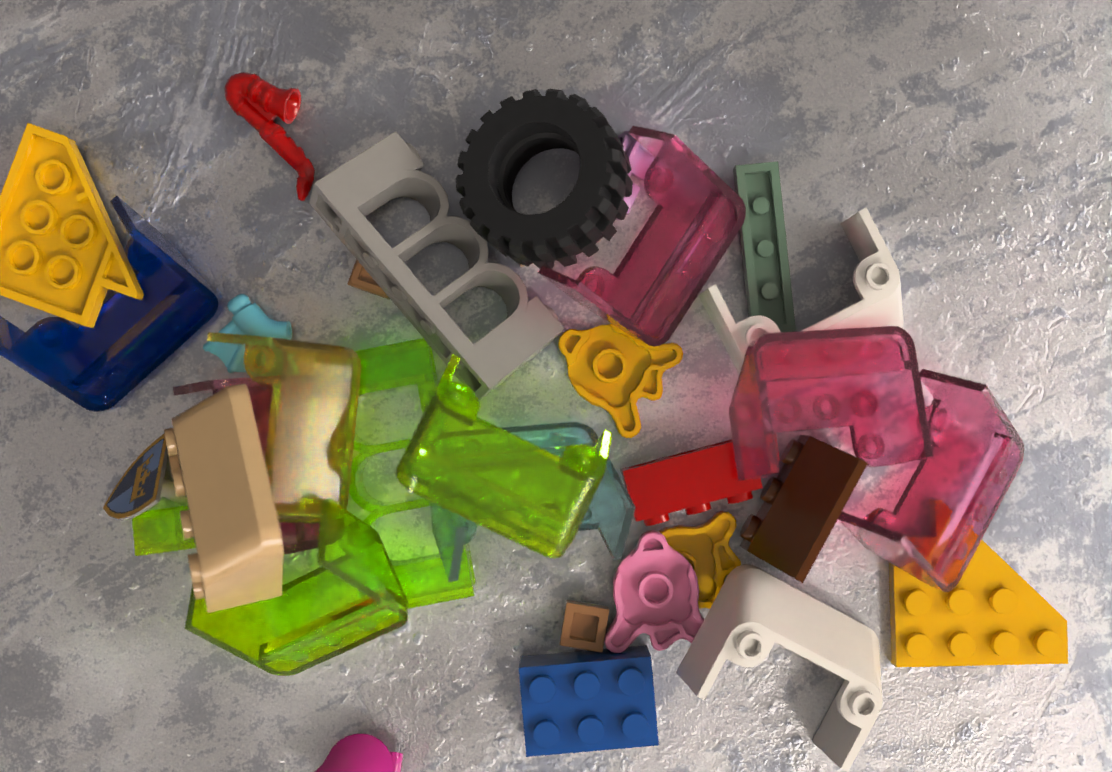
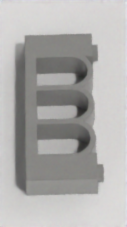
M395 131L316 181L313 185L309 204L479 402L547 347L564 328L559 323L554 310L543 304L537 296L528 302L526 286L517 273L499 263H486L489 254L487 241L470 226V221L457 216H447L449 210L448 196L441 183L431 175L421 172L424 163L420 160L417 150L413 145L405 142ZM408 197L418 201L426 208L430 215V223L394 248L389 246L366 219L367 215L395 198ZM447 242L455 245L464 253L468 260L469 270L432 296L404 262L431 244ZM474 287H485L494 290L502 297L507 308V318L473 344L443 308L466 291Z

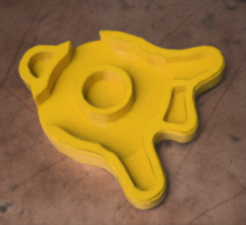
M617 324L599 325L586 330L568 329L562 333L558 342L559 350L566 358L568 376L575 391L590 404L606 410L611 415L618 433L625 438L636 436L641 429L636 405L637 400L641 397L651 401L660 399L663 394V373L667 369L679 364L683 359V351L678 344L672 342L666 344L650 343L642 339L635 331Z
M727 511L717 512L710 520L701 525H676L665 527L658 531L664 535L668 545L681 553L693 567L699 586V608H711L724 584L726 575H729L734 568L741 565V561L729 545L730 538L736 529V519Z

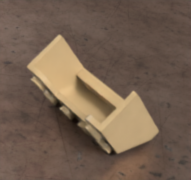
M246 383L227 386L172 418L173 428L164 429L176 497L186 495L189 509L179 511L184 540L194 538L197 553L188 555L195 600L205 598L208 613L282 596L283 543Z

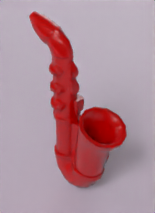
M241 72L232 75L224 87L226 101L236 115L244 118L255 128L261 138L297 171L299 175L296 182L298 200L305 201L314 183L315 168L310 159L306 158L303 149L297 147L295 141L285 135L287 132L284 128L274 121L276 117L281 118L286 124H291L295 120L300 110L301 92L298 88H278L260 78L257 74Z

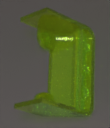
M452 354L395 471L397 480L408 491L548 558L562 557L573 542L605 474L612 433L604 430L594 447L585 444H572L565 447L560 457L477 416L480 402L472 388L462 382L451 380L460 361V357Z
M327 498L322 501L317 555V564L321 567L285 585L282 584V596L210 613L207 612L205 598L195 600L192 585L185 629L270 674L289 676L298 674L402 627L408 620V599L379 533L331 498Z

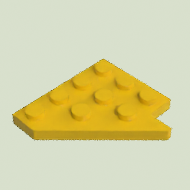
M27 123L0 194V295L85 327L94 328L108 289L138 300L143 299L144 293L76 142L67 136Z
M929 499L930 535L888 536L891 664L895 667L1068 664L1067 620L941 500Z

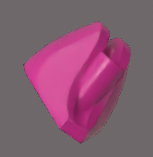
M365 733L353 734L339 740L332 747L324 763L314 772H401L403 753L389 752L387 746L372 735Z

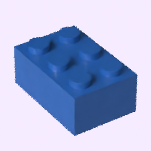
M647 645L628 647L621 653H614L608 649H603V652L586 650L520 656L519 679L526 757L659 745L652 660Z

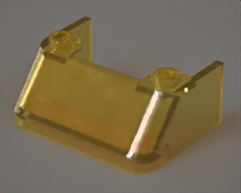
M208 332L207 341L245 347L244 367L249 377L257 382L273 384L265 465L278 522L321 524L339 520L347 509L361 377V361L357 353L349 347L333 344Z

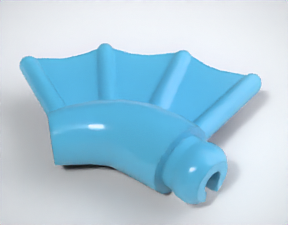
M239 294L231 299L227 304V308L234 315L232 321L203 345V350L218 356L225 364L229 373L244 372L258 379L262 385L275 378H284L298 382L300 376L289 343L292 338L291 323L289 321L270 319L256 303H251L246 294Z

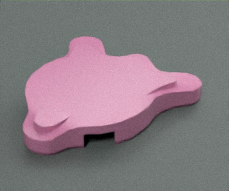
M650 530L641 534L636 547L622 559L616 568L613 577V599L616 606V614L605 634L604 640L606 648L611 652L621 653L625 651L642 633L650 636L652 647L658 651L667 649L679 639H685L692 643L704 621L698 607L699 586L693 567L681 553L668 545L664 535L658 531Z

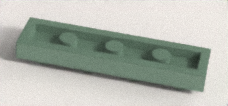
M778 161L735 165L733 176L748 318L756 315L765 316L775 322L781 334L796 332Z

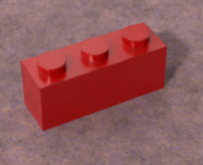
M744 436L620 469L633 519L636 522L644 520L645 526L669 521L668 513L685 509L686 515L712 509L710 502L727 498L728 504L743 502L753 498L752 491L763 488L750 438Z

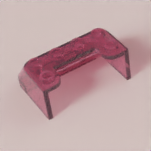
M898 326L768 333L749 344L729 406V419L738 481L762 479L779 472L780 456L776 433L849 427L854 454L856 457L867 462L868 467L894 466L934 457L915 344L910 334L903 328Z

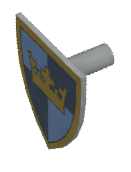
M165 434L156 439L138 456L115 486L103 507L110 517L119 520L135 518L160 502L162 497L184 507L188 505L186 495L176 497L174 482L164 478L168 460Z

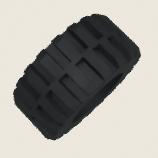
M537 89L524 91L522 99L516 101L510 96L500 102L502 108L495 113L488 110L480 118L483 124L478 131L471 129L465 141L469 144L467 152H460L457 166L463 171V174L456 177V191L463 196L459 204L463 214L471 220L470 226L477 234L504 256H509L516 263L527 267L533 263L539 269H552L554 261L560 262L564 267L577 263L576 255L584 252L589 258L598 252L599 249L595 244L603 237L610 241L617 232L613 226L616 218L620 220L625 219L629 207L623 199L632 195L633 182L628 175L632 170L629 157L605 116L596 107H590L586 99L576 94L569 95L567 98L563 90L557 89L546 90V96H542ZM568 149L575 151L580 157V171L577 182L567 198L556 207L543 213H518L513 207L512 190L516 176L524 164L535 155L546 150Z

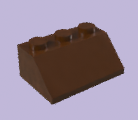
M800 435L798 440L792 439L788 443L780 459L785 464L777 478L772 476L765 484L760 495V499L764 501L756 516L751 514L746 519L739 534L743 538L740 547L801 583L806 579L868 465L864 460L808 435Z

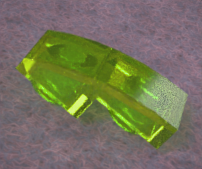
M188 505L149 510L132 518L135 557L195 549L194 538L184 540L179 511L189 510Z

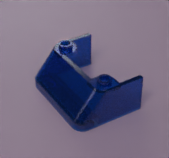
M117 195L110 202L127 232L132 236L127 242L125 254L129 263L139 271L136 278L144 293L143 299L138 300L118 292L115 293L102 305L94 328L83 325L77 328L64 318L47 317L38 321L28 331L24 332L0 316V355L81 407L94 412L105 411L115 406L216 314L218 309V299L205 280L163 234Z

